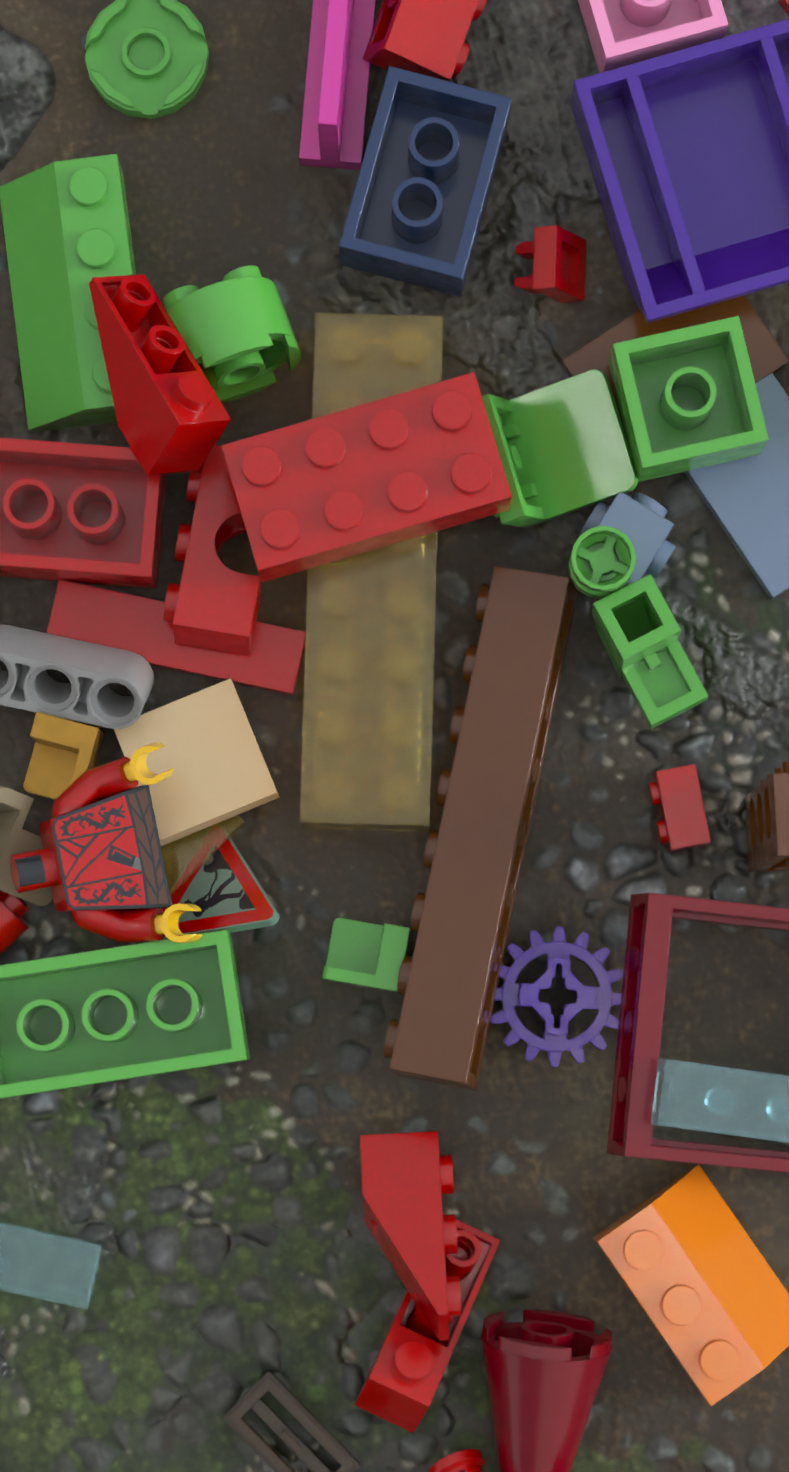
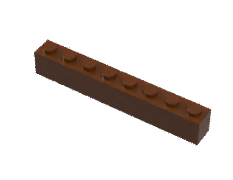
M494 566L491 585L482 584L476 604L477 622H483L478 646L470 645L468 647L463 667V681L470 683L465 707H456L451 722L450 742L457 745L452 769H443L438 784L437 804L444 807L439 831H430L425 846L424 866L431 869L426 894L420 892L417 894L412 908L411 930L418 932L413 957L405 956L403 958L398 976V993L405 995L400 1020L392 1019L390 1021L385 1037L384 1056L391 1058L389 1069L401 1077L473 1091L477 1090L577 599V592L569 577Z

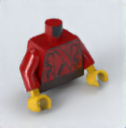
M160 742L150 743L137 749L131 756V759L122 757L87 770L62 792L53 802L52 818L40 823L43 849L12 854L10 856L11 874L16 891L22 893L51 887L54 906L57 912H71L72 918L79 928L118 943L160 941L165 936L171 941L178 943L197 942L202 937V934L184 935L179 930L178 920L185 911L199 912L201 908L194 904L185 903L172 905L149 785L164 781L173 774L174 768L160 774H155L147 767L146 758L149 752L163 748L165 745ZM138 782L147 784L136 787L138 785ZM168 907V908L165 910V912H164L162 909H160V908Z

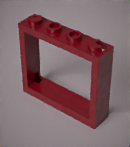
M658 893L632 894L630 897L607 1154L789 1172V1152L652 1138L672 919L789 932V909Z

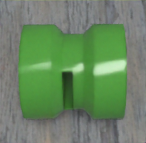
M604 525L593 527L581 534L573 545L568 565L570 579L577 590L588 597L603 599L624 588L630 580L635 567L636 554L634 545L625 533L614 527Z

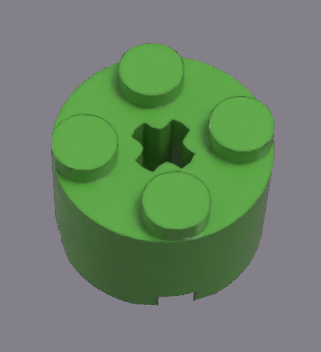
M248 265L234 269L224 276L223 281L201 289L195 285L179 287L166 294L162 300L167 313L221 403L252 395L277 382L273 372L275 369L287 361L291 372L301 360V351L277 287L272 280L262 277L258 266Z

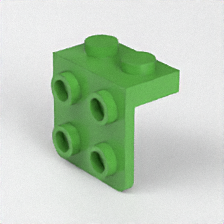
M592 369L511 400L491 394L482 396L512 495L510 510L494 515L496 518L500 517L501 524L529 528L600 501L616 497L619 491L627 493L636 488L639 479L609 378L604 372Z

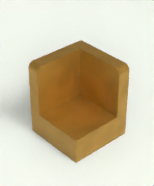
M36 712L30 737L35 741V745L23 784L24 790L30 794L55 800L82 773L96 767L104 738L103 732L97 727Z

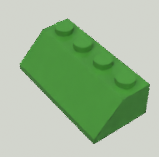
M110 154L52 162L0 186V202L29 433L117 422L89 287L93 277L136 275L124 174L118 155Z

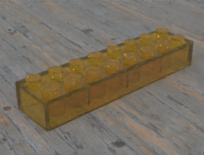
M315 313L312 419L441 382L443 316ZM437 532L307 570L300 824L302 828L429 831Z

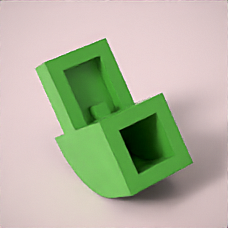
M651 574L593 603L592 616L603 646L619 678L623 677L650 729L707 701L708 694L678 640L681 629Z

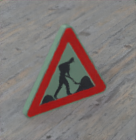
M215 824L210 827L170 891L172 905L185 903L194 904L201 908L199 912L185 911L181 914L178 920L179 930L184 935L228 930L229 933L275 925L279 920V913L227 830L221 824ZM168 907L160 908V909H162V910L165 912V910H166Z

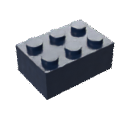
M389 66L339 244L340 265L461 297L508 128L512 98Z

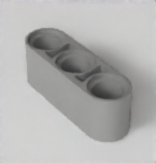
M0 624V660L7 667V670H0V705L31 712H40L111 729H122L131 726L139 719L154 684V672L149 662L141 655L128 650ZM54 669L64 673L70 683H60L53 680L46 670ZM108 684H122L133 695L121 696L110 689Z

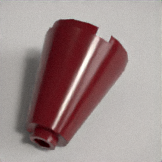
M524 1309L523 1322L505 1323L506 1311L496 1312L485 1317L481 1339L500 1472H571L612 1350V1331L606 1327L599 1336L594 1333V1320L569 1313L548 1310Z

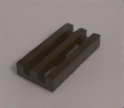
M271 1370L223 1416V1419L274 1472L296 1471L243 1417L250 1408L312 1472H332L261 1398L269 1390L337 1460L341 1466L335 1472H354L360 1466V1462Z

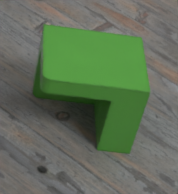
M336 918L333 922L322 979L398 993V976L402 960L406 955L410 928L386 923L379 925Z

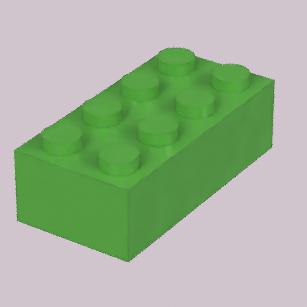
M228 930L203 933L202 937L193 943H178L165 939L0 965V1099L250 1060L232 934Z

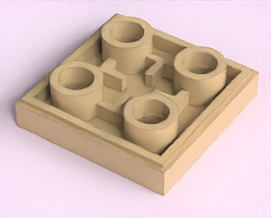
M231 678L144 713L131 726L114 729L124 757L129 759L142 746L155 742L165 745L163 748L149 752L146 758L147 767L155 774H160L174 768L173 774L169 778L149 785L161 846L280 798ZM138 782V785L136 787L147 784Z

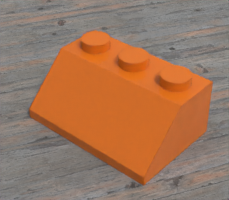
M699 1164L593 1237L699 1393L710 1406H713L764 1370L789 1346V1293Z

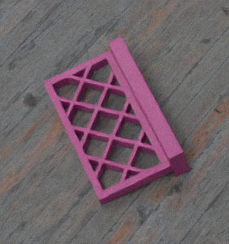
M313 0L299 152L300 165L353 170L361 169L371 63L362 58L374 28L376 0Z

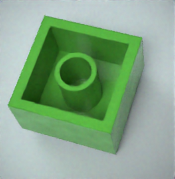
M739 316L614 343L612 345L608 363L624 431L639 479L638 482L757 456L762 453L769 438Z

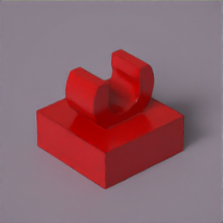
M558 225L535 227L534 242H522L515 249V254L525 259L533 260V274L528 277L515 278L514 285L532 294L541 293L560 303L584 301L586 240Z

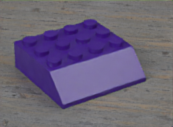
M789 19L574 80L570 100L572 112L624 280L647 323L789 282Z

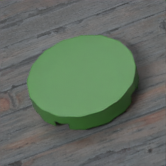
M115 0L99 12L87 32L85 62L91 84L107 105L127 116L153 119L175 113L195 98L206 79L209 50L202 24L186 5L177 0Z

